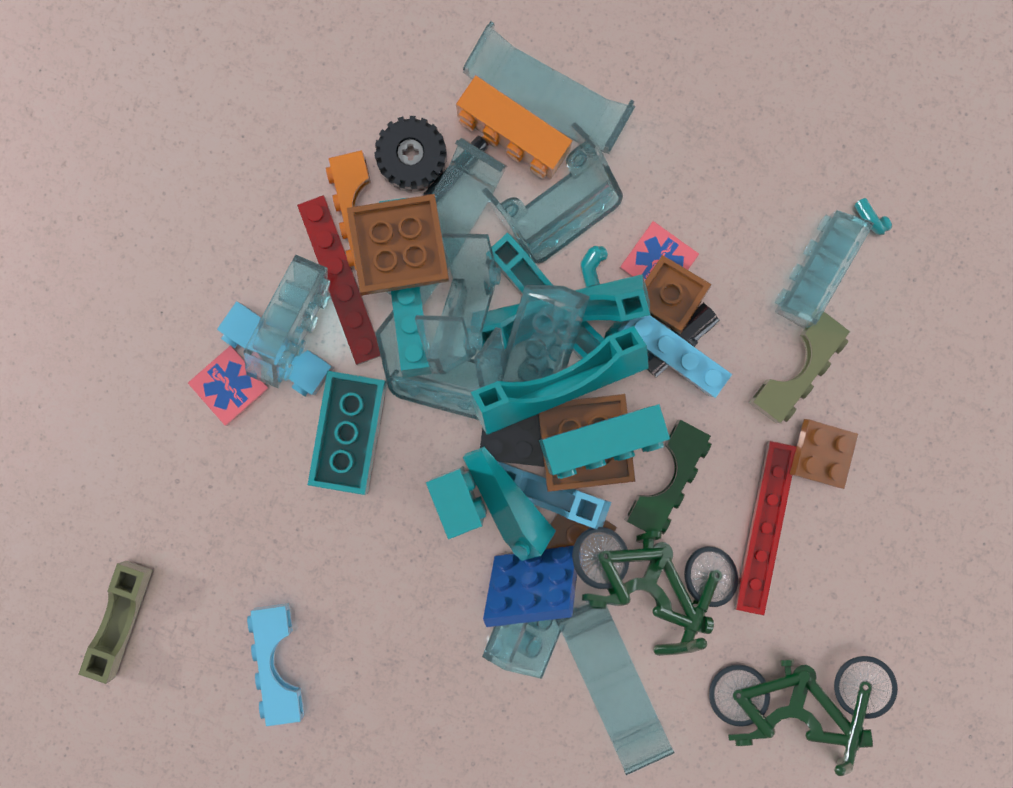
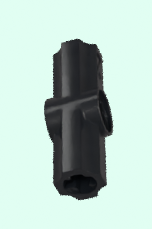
M703 302L698 306L681 334L673 329L670 330L695 347L698 344V340L720 320L714 311ZM647 352L649 367L647 370L657 378L669 365L650 352Z

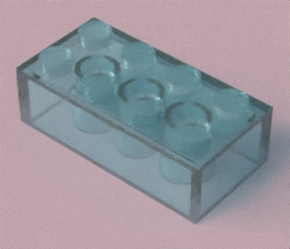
M295 254L243 351L247 376L279 388L282 380L287 381L293 370L291 363L295 355L299 357L302 354L306 344L304 338L307 332H313L318 321L316 315L319 309H324L329 301L330 293H328L330 280H328L327 267Z

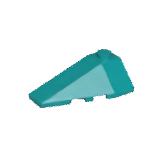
M485 447L466 453L463 459L503 540L521 561L541 556L556 530Z

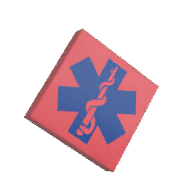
M653 221L622 263L620 269L631 277L643 274L645 281L662 255L688 270L699 253Z
M232 346L224 350L188 382L190 387L225 426L230 424L269 389L265 382Z

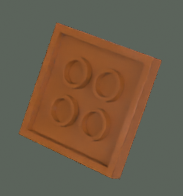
M435 194L347 208L361 296L449 282Z
M619 394L570 400L539 413L541 439L628 413L626 395ZM543 455L548 492L636 482L633 457L621 461H614V457L605 459V466L586 470L585 466L576 468L577 474L560 479L557 477V474H549Z

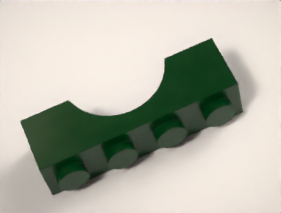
M683 420L676 421L669 434L670 440H666L664 444L672 455L674 462V472L671 481L662 491L656 494L637 495L624 519L645 532L660 531L663 535L665 534L672 520L668 517L673 507L678 509L684 499L685 494L682 493L685 484L687 482L689 484L692 483L698 472V468L695 466L699 458L704 459L711 448L712 443L708 442L711 435Z

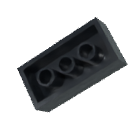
M536 414L488 435L482 427L480 448L485 447L495 460L499 462L544 467L543 452L539 442L541 440L539 415Z

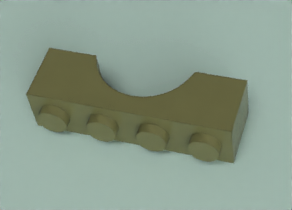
M824 311L816 313L800 334L806 348V361L801 372L789 381L765 380L748 403L775 423H781L783 420L787 422L796 412L797 408L794 405L799 398L805 399L814 388V385L811 383L817 375L821 377L831 365L828 360L835 352L839 354L847 345L848 340L846 337L850 331Z
M129 561L117 563L107 591L108 603L103 620L94 639L87 648L78 675L107 684L116 677L152 574V569Z

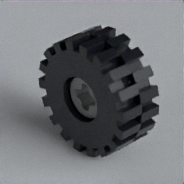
M403 116L399 117L397 122H389L387 124L388 128L385 131L382 129L379 133L380 138L375 142L376 152H374L377 166L384 179H387L392 186L399 187L400 190L407 191V189H412L415 192L419 191L418 189L422 187L427 189L445 170L447 149L444 138L439 133L437 127L434 124H429L427 119L421 118L419 120L416 119V116H410V119H404ZM408 146H413L415 151H419V155H414L411 161L408 160L406 155H403V152L408 151Z

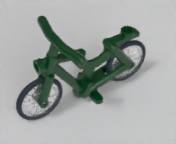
M605 527L590 528L577 538L572 553L576 573L587 585L596 589H607L610 594L608 596L589 593L582 594V601H588L589 608L606 609L607 604L614 606L628 605L631 600L630 593L642 590L648 592L656 601V606L652 610L655 617L684 627L685 630L681 642L655 645L653 649L655 655L692 653L707 647L706 639H694L698 633L711 634L713 631L714 620L712 617L705 616V613L709 607H719L729 602L738 586L737 568L726 552L716 547H702L693 552L688 558L685 565L684 579L689 593L694 598L692 603L672 562L673 550L671 546L666 542L654 544L655 540L661 539L662 532L650 531L637 535L636 542L643 543V549L629 550L623 539L616 532ZM650 561L643 578H634L623 583L622 580L627 574L629 562ZM662 570H664L685 615L672 611L671 601L664 590L656 584Z
M858 656L848 660L840 667L834 680V691L839 704L846 712L853 715L851 723L817 683L816 672L811 666L801 665L792 674L791 666L794 665V659L781 660V666H785V676L766 681L757 670L746 665L728 666L714 677L709 689V700L715 714L722 721L733 726L743 727L755 724L758 728L751 733L729 734V741L735 740L736 746L753 745V739L772 738L776 733L774 728L781 720L797 718L805 722L810 728L805 734L808 741L845 747L844 756L837 760V765L834 769L835 774L838 776H844L852 772L859 748L873 747L871 729L864 730V719L877 718L888 712L895 703L898 693L897 680L893 671L886 663L871 656ZM794 686L789 706L780 707L765 717L764 715L770 704V693ZM808 690L844 734L823 731L822 725L817 718L803 708Z

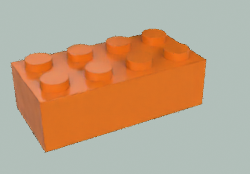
M476 75L456 103L460 124L470 131H473L475 128L483 133L482 138L492 146L497 147L499 144L507 149L506 154L518 163L523 160L531 166L530 171L542 179L545 176L552 179L570 152L573 140Z

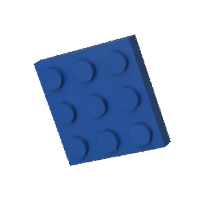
M574 546L545 549L541 556L523 561L515 554L494 556L483 616L486 627L572 617L577 573L572 559Z

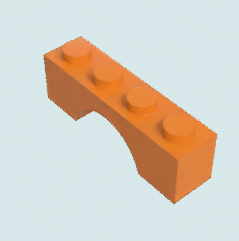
M362 150L328 158L330 167H326L329 184L334 183L337 194L332 195L336 212L341 211L344 221L339 223L343 239L348 238L350 249L346 250L348 264L350 267L355 266V270L356 264L347 208L355 207L358 195L371 183L365 155Z

